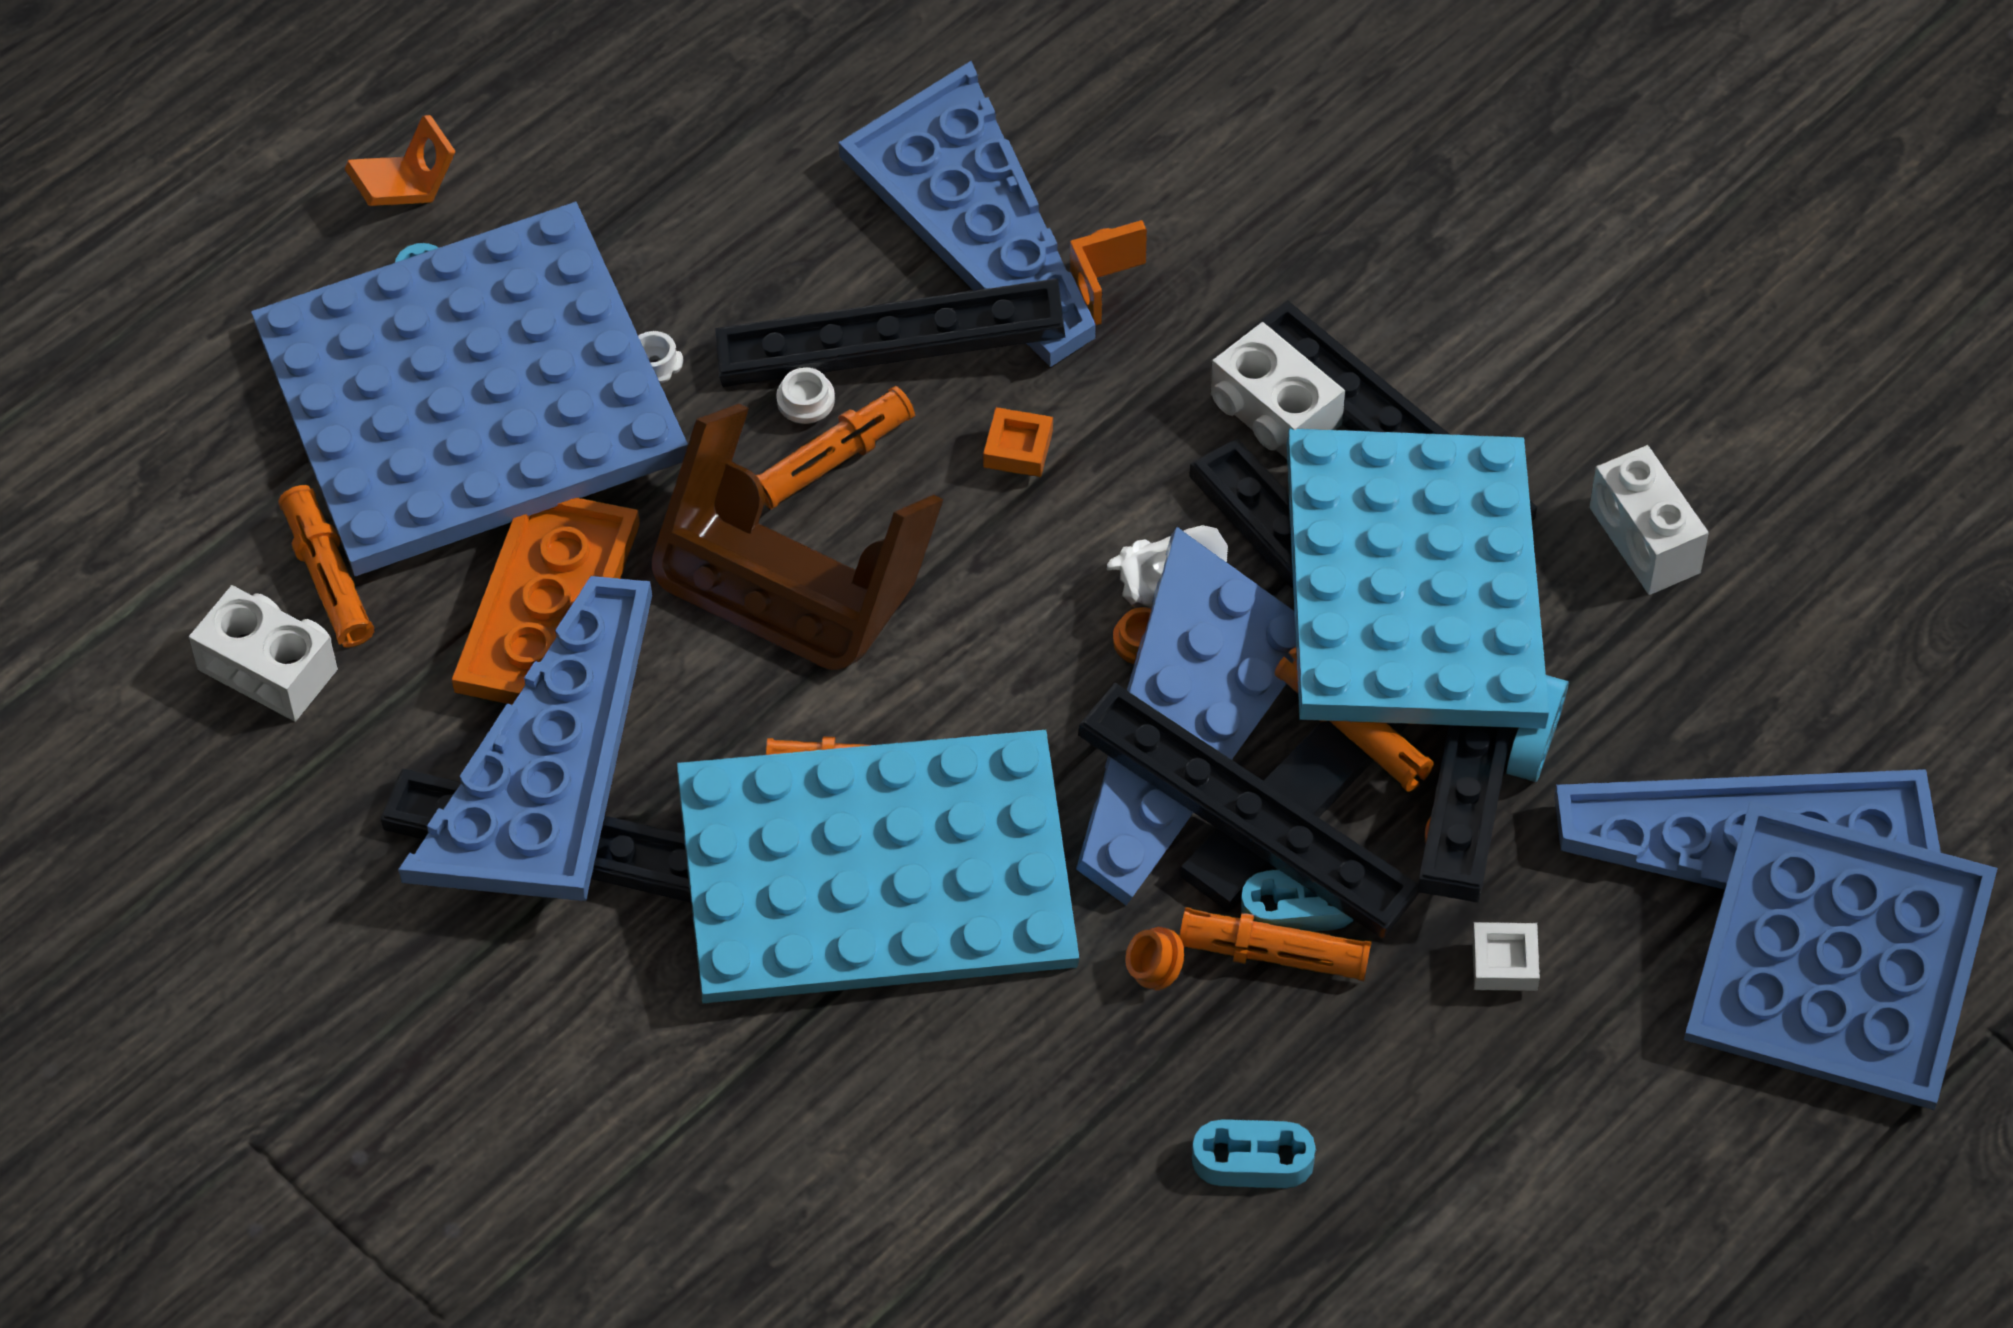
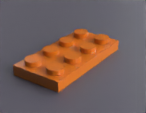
M574 498L558 503L556 507L530 516L525 514L513 518L452 677L454 693L512 705L525 686L524 677L535 661L541 662L556 639V628L590 576L621 578L640 526L638 510Z

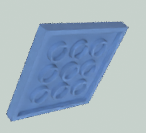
M1750 801L1684 1040L1935 1110L1998 868Z

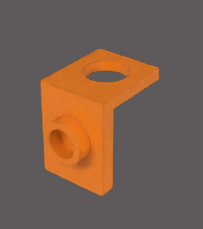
M425 115L422 116L404 157L349 159L344 170L370 206L432 203L455 155V150L432 116ZM428 139L432 141L436 151L435 164L431 170L427 167L424 160V146Z
M1142 220L1112 229H1100L1091 235L1070 241V272L1090 311L1095 326L1102 324V289L1097 278L1146 263L1147 229Z

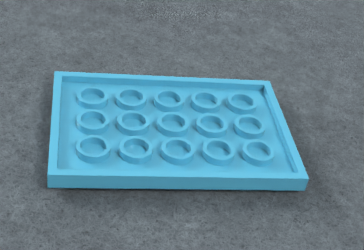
M1289 428L1286 446L1300 720L1546 729L1549 705L1524 438L1319 429L1294 430Z
M1046 730L677 763L702 1003L1078 967L1079 951Z

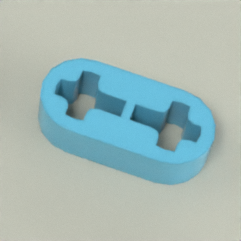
M1546 675L1549 716L1546 729L1518 728L1506 774L1534 782L1538 781L1569 685V681Z
M1280 870L1256 873L1246 881L1242 889L1241 914L1254 915V921L1316 932L1344 928L1353 921L1352 918L1334 906H1328L1325 900ZM1273 895L1274 902L1278 904L1277 910L1265 911V906L1261 902V896Z
M1222 1119L1208 1122L1201 1126L1195 1134L1192 1147V1162L1198 1176L1212 1185L1290 1188L1302 1184L1312 1174L1316 1147L1314 1138L1309 1131L1296 1123L1287 1121ZM1215 1144H1228V1152L1230 1153L1228 1162H1215L1213 1152ZM1279 1146H1292L1293 1164H1280Z

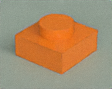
M996 407L983 453L984 468L1041 477L1053 433V417Z

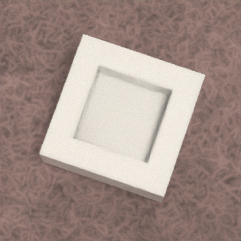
M1474 922L1472 933L1474 990L1538 991L1540 975L1537 923Z

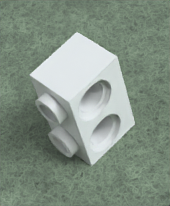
M1261 322L1212 360L1211 395L1217 406L1227 415L1238 417L1253 430L1256 438L1264 447L1269 450H1277L1286 459L1289 428L1294 430H1336L1342 425L1345 390L1264 322Z
M1646 445L1596 466L1589 508L1648 595L1700 574L1709 532L1650 447Z
M233 585L230 586L189 636L199 671L295 722L338 670L331 637L323 627L309 619L299 621L282 612L268 597L259 593H255L252 596ZM249 634L245 637L236 638L240 635ZM299 660L295 663L285 664L288 661Z

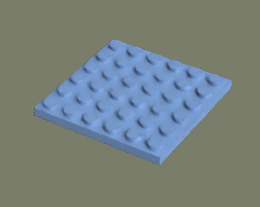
M577 202L251 311L255 326L354 576L512 522L515 517L525 514L530 516L556 507L558 503L574 498H582L683 462L688 443Z

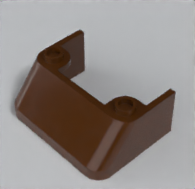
M736 404L696 419L652 556V571L656 581L667 592L826 669L840 670L856 663L866 654L915 584L944 499L931 495L895 511L885 539L878 540L864 549L855 570L758 523L765 502L763 486L753 472L732 462L749 410L748 407Z

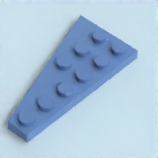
M971 61L838 142L839 157L973 291L1058 278L1066 338L1027 343L1050 367L1095 339V322L1072 273L1067 272L1057 251L1055 237L1051 229L1046 227L1039 213L1038 201L1009 140L1004 138L997 124L995 110L989 98H985L978 83V74Z
M1176 527L1170 536L1165 554L1167 557L1161 578L1157 582L1152 600L1153 606L1145 633L1141 638L1127 691L1232 760L1286 685L1283 680L1281 681L1275 676V669L1283 657L1287 658L1291 663L1294 662V659L1288 652L1296 647L1295 612L1187 533ZM1108 756L1105 765V775L1098 799L1093 807L1076 870L1124 905H1127L1193 812Z
M590 576L556 628V639L541 662L535 661L524 677V688L512 705L507 703L459 776L461 784L444 810L438 808L427 825L428 834L415 854H408L398 869L402 883L586 901L651 604L652 590L650 581Z
M1926 769L1556 785L1554 796L1561 851L1721 889H1726L1750 801L1940 852Z

